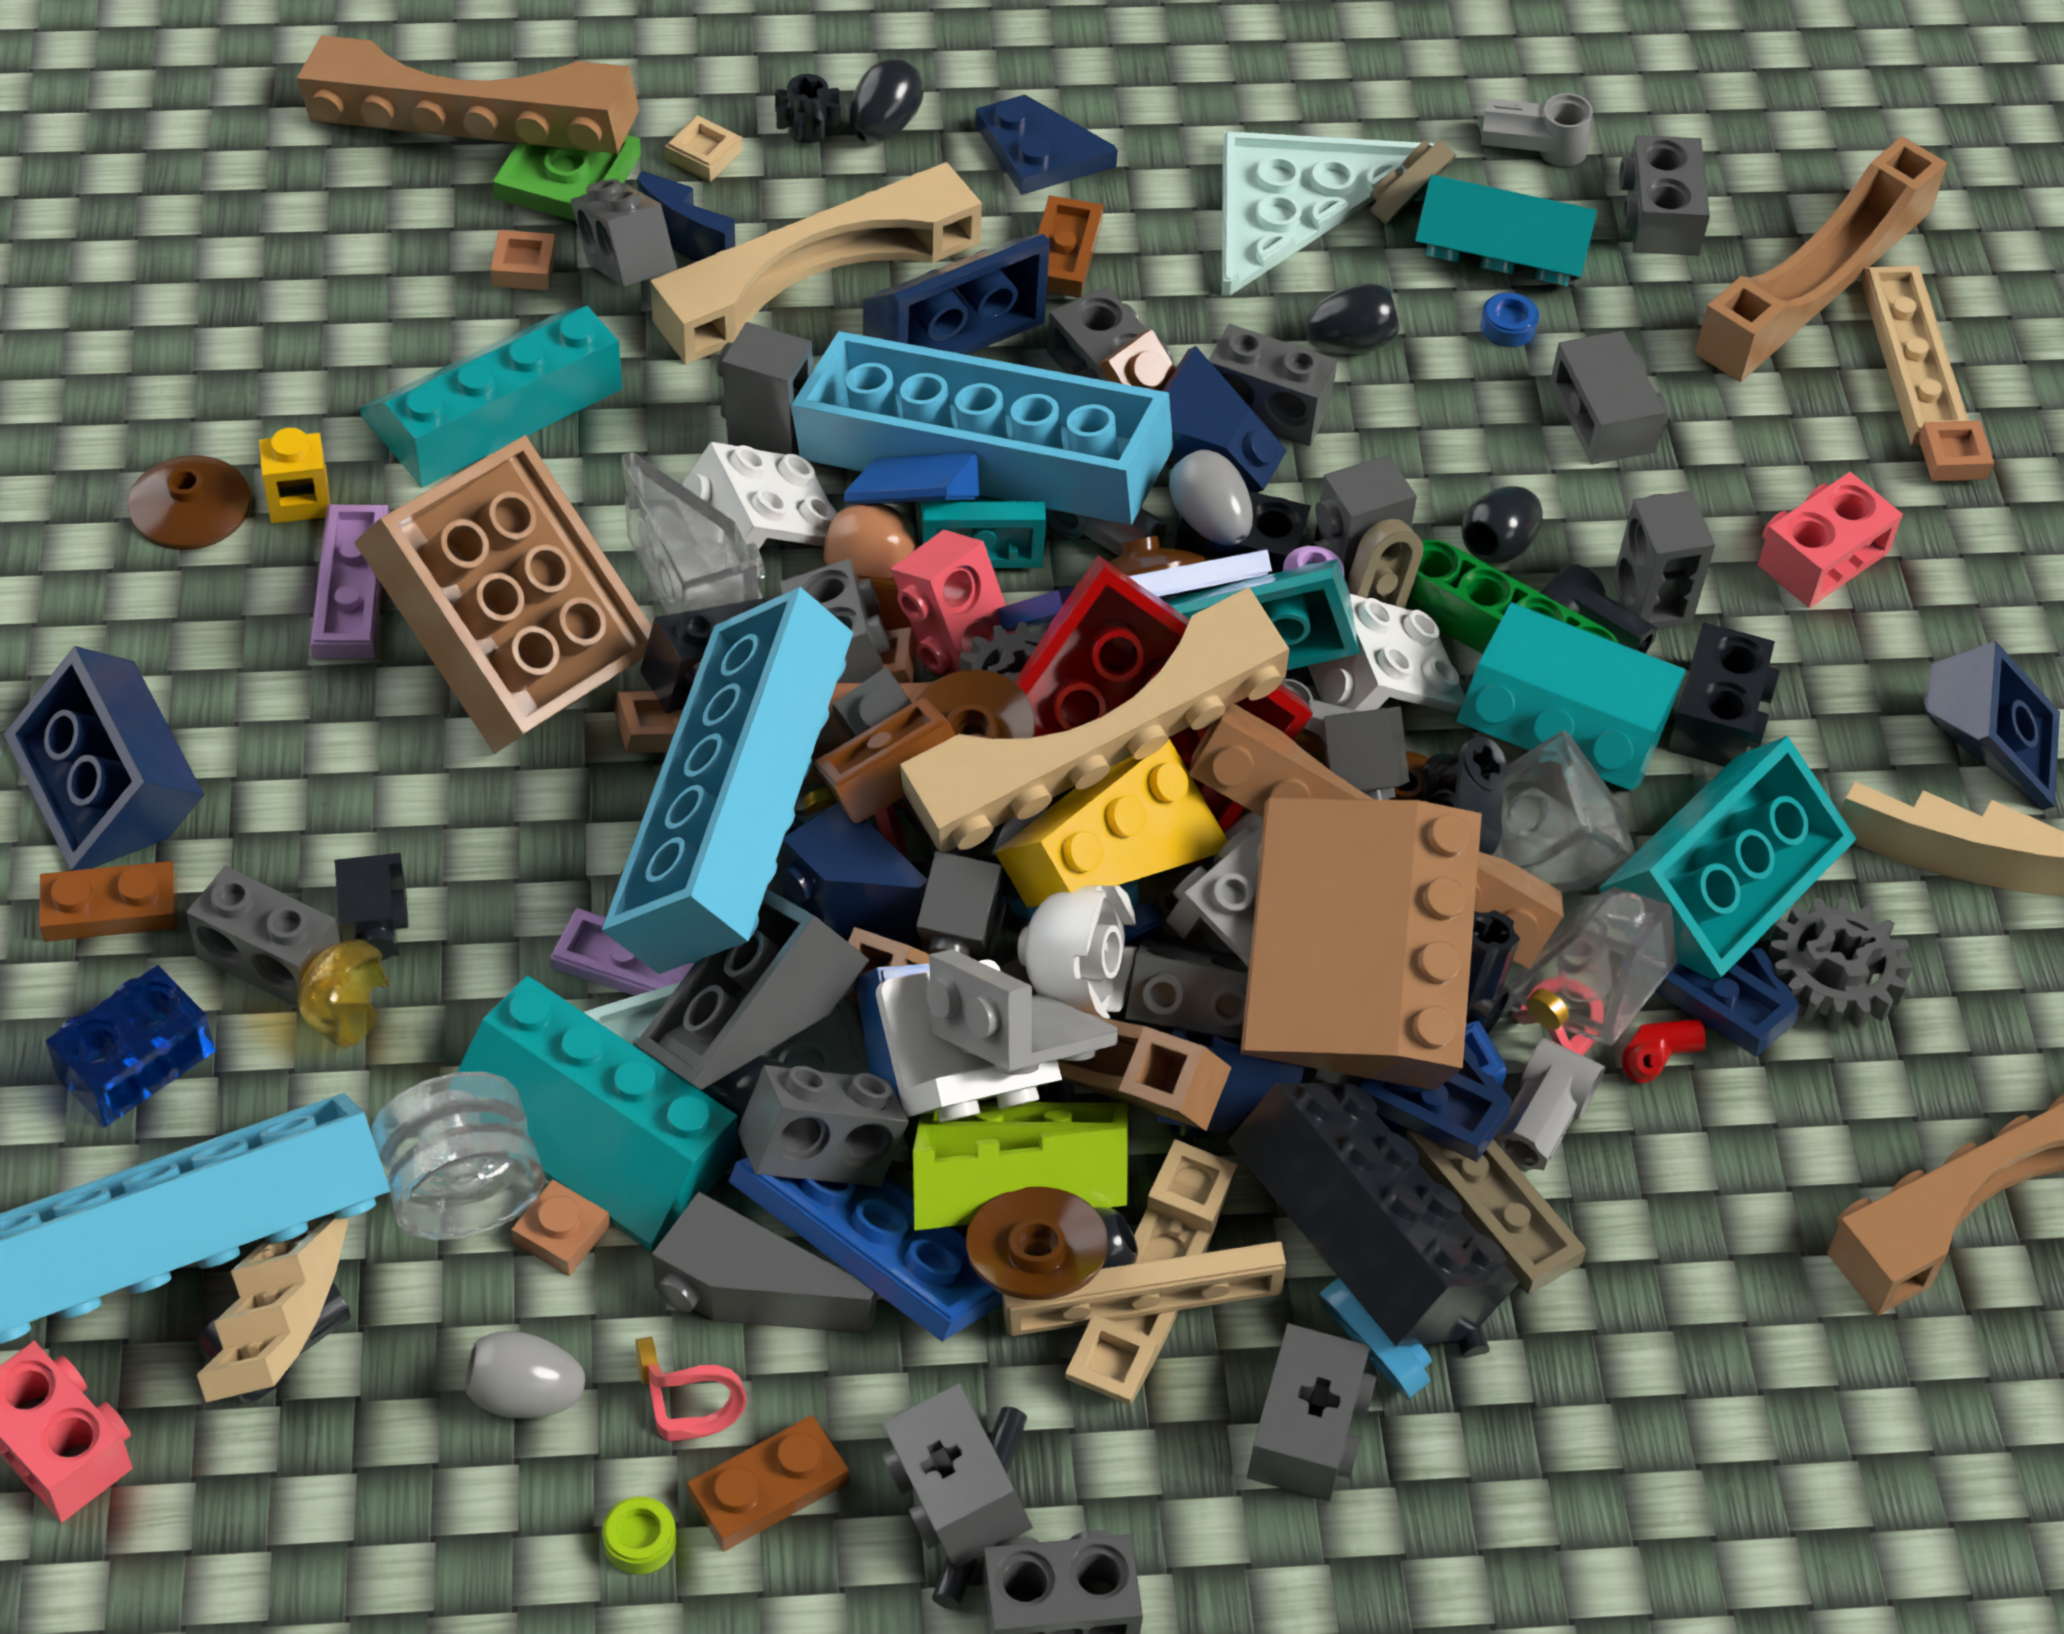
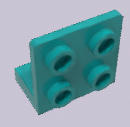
M979 495L975 496L974 500L920 502L922 545L942 530H947L984 541L993 568H1043L1046 526L1045 501H1007Z

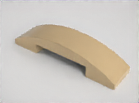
M1174 1139L1148 1195L1147 1209L1134 1235L1138 1247V1257L1135 1264L1205 1253L1233 1184L1238 1164ZM1179 1310L1113 1321L1093 1313L1067 1368L1065 1379L1131 1406L1146 1380Z

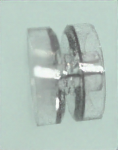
M458 1072L425 1080L393 1098L379 1111L371 1128L373 1140L384 1173L387 1176L390 1188L388 1194L397 1225L412 1236L430 1240L462 1239L491 1231L516 1218L532 1205L545 1184L543 1167L535 1142L528 1135L527 1117L518 1089L504 1077L486 1072Z

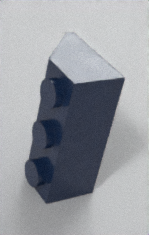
M1045 234L1012 239L864 298L863 336L968 355L1045 323L1050 240Z
M74 646L4 733L71 871L92 869L168 839L204 796L197 779L133 660Z

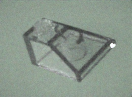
M1563 730L1507 765L1501 816L1503 832L1500 843L1492 856L1513 863L1561 892L1587 890L1615 873L1636 853L1622 807L1568 733Z
M1613 886L1564 914V917L1529 969L1521 966L1505 985L1511 990L1505 1008L1517 1013L1527 1010L1526 1000L1538 988L1547 989L1559 997L1569 1011V1018L1563 1023V1029L1612 1046L1678 962L1671 905Z

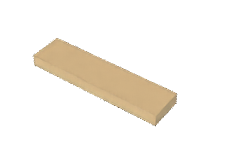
M1865 267L1860 282L1910 445L1917 446L1920 445L1918 438L1924 422L1969 421L1920 267Z
M1279 1241L1104 1268L1099 1271L1092 1281L1081 1289L1055 1299L1024 1300L1003 1294V1315L1007 1335L1017 1336L1087 1325L1093 1313L1113 1321L1280 1295L1283 1291L1286 1268L1282 1243Z

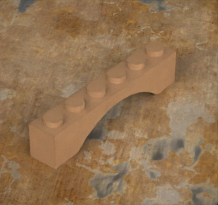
M321 35L297 76V82L310 121L618 154L639 112L630 67L622 65L576 61L550 71L518 78L459 80L430 75L405 66L385 54L372 40Z
M1901 136L1869 164L1837 210L1797 252L1779 266L1764 274L1754 277L1740 276L1707 305L1694 354L1741 383L1863 274L1865 267L1872 266L1932 212L1948 163Z
M1235 704L1227 707L1224 714L1209 726L1193 753L1188 774L1263 818L1265 802L1268 798L1373 799L1329 770L1281 730ZM1479 852L1474 911L1490 912L1496 910L1514 921L1513 928L1520 937V941L1513 961L1530 969L1564 917L1562 893L1560 890L1505 859Z
M854 927L848 941L849 944L869 959L858 976L878 967L929 964V954L909 945ZM855 986L845 999L851 1001L852 1004L859 1008ZM1089 1014L1117 1027V1044L1095 1050V1056L1087 1060L1068 1061L1058 1059L1061 1080L1207 1131L1232 1068L1205 1046L1146 1026L1124 1023Z
M2064 1094L2057 1098L2051 1104L2048 1111L2033 1119H2030L2028 1115L2019 1116L2004 1126L1995 1139L1981 1146H1978L1975 1142L1965 1144L1952 1153L1943 1166L1928 1174H1925L1923 1170H1916L1902 1178L1886 1196L1874 1202L1869 1198L1860 1199L1847 1207L1836 1220L1838 1228L1827 1254L1876 1316L1931 1288L1948 1253L1953 1232L1976 1207L2003 1189L2033 1177L2064 1171Z

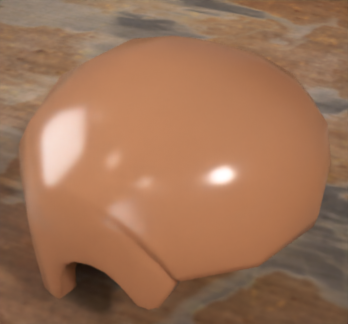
M878 503L855 504L837 513L831 521L825 539L823 559L827 565H831L850 558L857 576L881 579L891 578L893 575L890 568L918 548L916 528L909 519L891 506Z

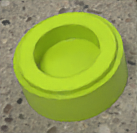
M642 1496L631 1497L617 1503L606 1515L602 1526L603 1546L608 1560L617 1569L634 1575L652 1573L663 1567L672 1557L676 1547L675 1521L669 1509L653 1498Z

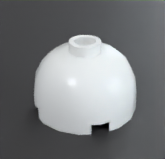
M1084 885L1072 893L1059 892L1052 894L1035 911L1029 926L1024 927L1020 933L1018 958L1021 965L1026 967L1030 982L1038 995L1057 999L1080 1011L1103 1018H1110L1107 1011L1119 1012L1123 1008L1131 988L1137 947L1124 946V925L1136 926L1129 896L1120 886Z

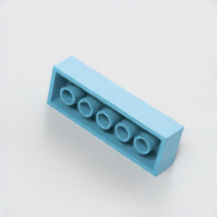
M838 331L791 404L799 454L806 461L863 472L872 461L880 457L973 452L978 457L979 495L1007 501H1045V508L1127 525H1132L1173 449L1168 392Z
M798 587L715 625L602 927V931L658 974L689 963H695L702 958L726 949L741 946L749 941L757 929L759 923L758 912L767 885L776 873V859L785 832L793 823L795 817L794 806L802 782L812 768L811 756L820 730L829 718L828 706L836 683L845 670V656L854 633L802 587Z
M341 1093L0 1213V1344L25 1335L31 1330L29 1322L58 1312L60 1319L77 1317L98 1308L102 1304L100 1296L127 1286L131 1294L149 1291L171 1280L169 1271L196 1261L199 1268L218 1266L240 1255L238 1246L263 1237H266L267 1242L271 1244L283 1242L305 1233L309 1229L307 1221L334 1212L336 1219H343L372 1209L376 1206L374 1197L390 1192V1188L364 1111L345 1093Z

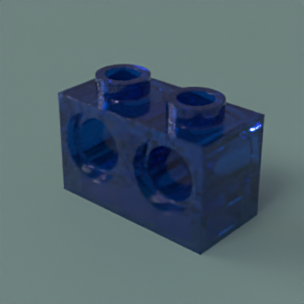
M156 965L138 978L127 980L115 990L112 996L85 1014L67 1020L54 1035L45 1040L57 1078L104 1128L215 1052L207 1014L159 965ZM155 1021H161V1022L156 1023V1024L148 1025V1024H150V1023H152V1022H155ZM107 1058V1059L104 1060V1061H101V1062H98V1063H92V1062H94V1061H96V1060Z

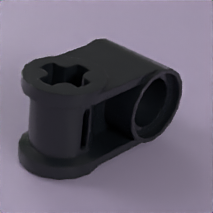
M1476 736L1468 739L1461 746L1460 751L1453 754L1439 753L1430 757L1425 762L1422 771L1423 790L1421 801L1482 813L1479 852L1493 855L1500 843L1503 832L1501 816L1504 783L1507 777V763L1503 752L1495 742L1488 737Z

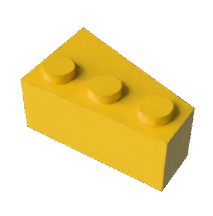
M1170 738L1159 751L1143 759H1134L1132 756L1110 767L1109 773L1098 783L1085 789L1074 788L995 851L1027 908L1040 906L1049 895L1059 892L1072 893L1084 885L1117 886L1218 854L1228 840L1194 780L1188 775L1189 772Z

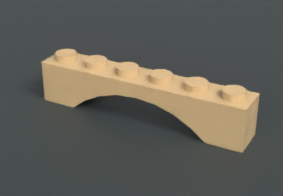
M947 162L650 280L652 321L686 365L722 350L727 342L733 343L744 324L750 322L767 302L786 288L814 274L843 265L868 261L907 260L934 263L980 244L982 202Z
M1247 587L1192 615L1180 644L1162 670L1133 698L1105 716L1068 731L1034 738L989 739L958 734L900 764L903 792L939 852L945 853L955 847L961 850L972 848L987 839L993 832L994 827L1015 816L1018 819L1030 818L1044 810L1052 801V797L1073 786L1076 789L1088 788L1102 780L1109 773L1110 767L1132 756L1134 759H1143L1156 753L1167 743L1170 736L1188 727L1198 730L1209 726L1224 714L1227 707L1246 697L1250 700H1258L1272 693L1282 683L1283 678L1286 677L1289 648L1250 587Z

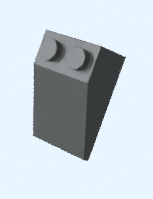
M766 889L758 912L759 923L749 941L741 946L726 949L695 962L635 1045L702 1090L828 1016L837 1003L845 999L852 992L857 983L859 973L869 959L816 916Z

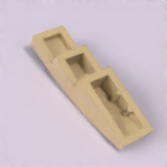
M1854 781L1844 800L1840 815L1857 838L1853 843L1856 846L1891 860L1958 880L2025 893L2064 896V831L1991 799L1983 816H1980L1923 790L1915 806L1912 807L1857 781Z
M334 1213L307 1221L309 1229L295 1238L272 1244L268 1243L266 1239L231 1270L240 1298L214 1321L223 1350L197 1374L206 1402L273 1387L299 1356L320 1317L335 1277L348 1226L346 1218L336 1219Z

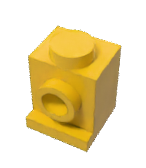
M284 428L276 432L272 438L259 439L262 477L271 524L325 518L327 504H330V495L320 433L305 434L297 428ZM314 484L315 493L281 497L280 487Z

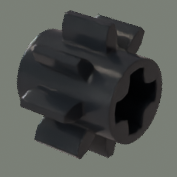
M801 74L791 78L787 85V91L783 89L775 91L777 129L788 128L789 135L794 140L802 143H815L825 139L829 127L840 128L839 89H828L827 82L822 77L814 74Z

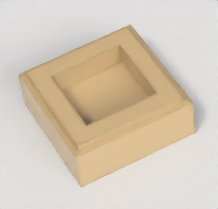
M696 115L665 145V160L711 182L742 152V137Z

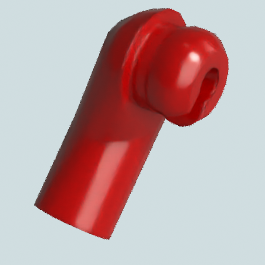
M1700 1019L1641 1025L1622 1052L1621 1063L1626 1075L1635 1082H1650L1659 1076L1672 1054L1703 1052L1706 1044V1035L1702 1021Z

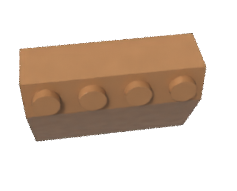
M526 435L381 517L354 542L494 754L644 658L652 629L651 624Z
M1268 798L1264 809L1240 1054L1428 1090H1437L1463 1068L1482 813L1419 800Z

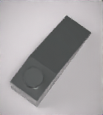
M700 1192L697 1193L652 1253L655 1289L658 1290L660 1296L669 1305L682 1312L694 1310L712 1321L867 1334L876 1324L877 1293L854 1276Z

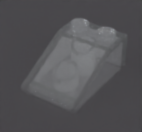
M631 452L622 455L627 535L665 615L763 598L757 581L765 577L761 554L754 542L745 543L735 521L636 453Z

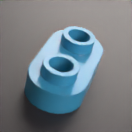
M1339 1277L1318 1294V1298L1326 1311L1350 1340L1370 1346L1368 1360L1405 1399L1410 1400L1431 1382L1424 1368L1432 1362V1359L1421 1344L1395 1346Z

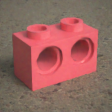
M1849 472L1831 485L1821 484L1811 492L1803 504L1789 513L1781 511L1769 521L1762 533V538L1765 541L1757 566L1810 608L1890 552L1903 513L1853 473Z
M942 530L890 568L899 591L897 596L898 603L910 620L918 642L917 654L928 671L943 676L958 672L959 657L962 652L972 653V639L979 636L989 642L993 640V627L1001 626L998 608L1006 606L984 541ZM1005 629V631L1008 634L1016 633L1015 630L1007 631V629Z
M33 1341L0 1366V1456L62 1524L133 1469L124 1443L125 1440L131 1437V1433L123 1419L111 1405L104 1402L96 1408L83 1394L87 1390V1385L80 1373L66 1357L60 1355L53 1361ZM46 1398L34 1408L19 1409L28 1400ZM90 1445L85 1452L78 1456L61 1457L68 1449L74 1446Z

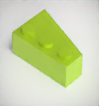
M978 1102L979 1114L940 1123L937 1111L920 1115L913 1149L914 1231L970 1224L975 1214L988 1201L1005 1192H1012L1025 1187L1039 1186L1061 1189L1077 1195L1092 1207L1111 1209L1112 1207L1127 1206L1128 1103L1030 1102L999 1109L998 1102Z

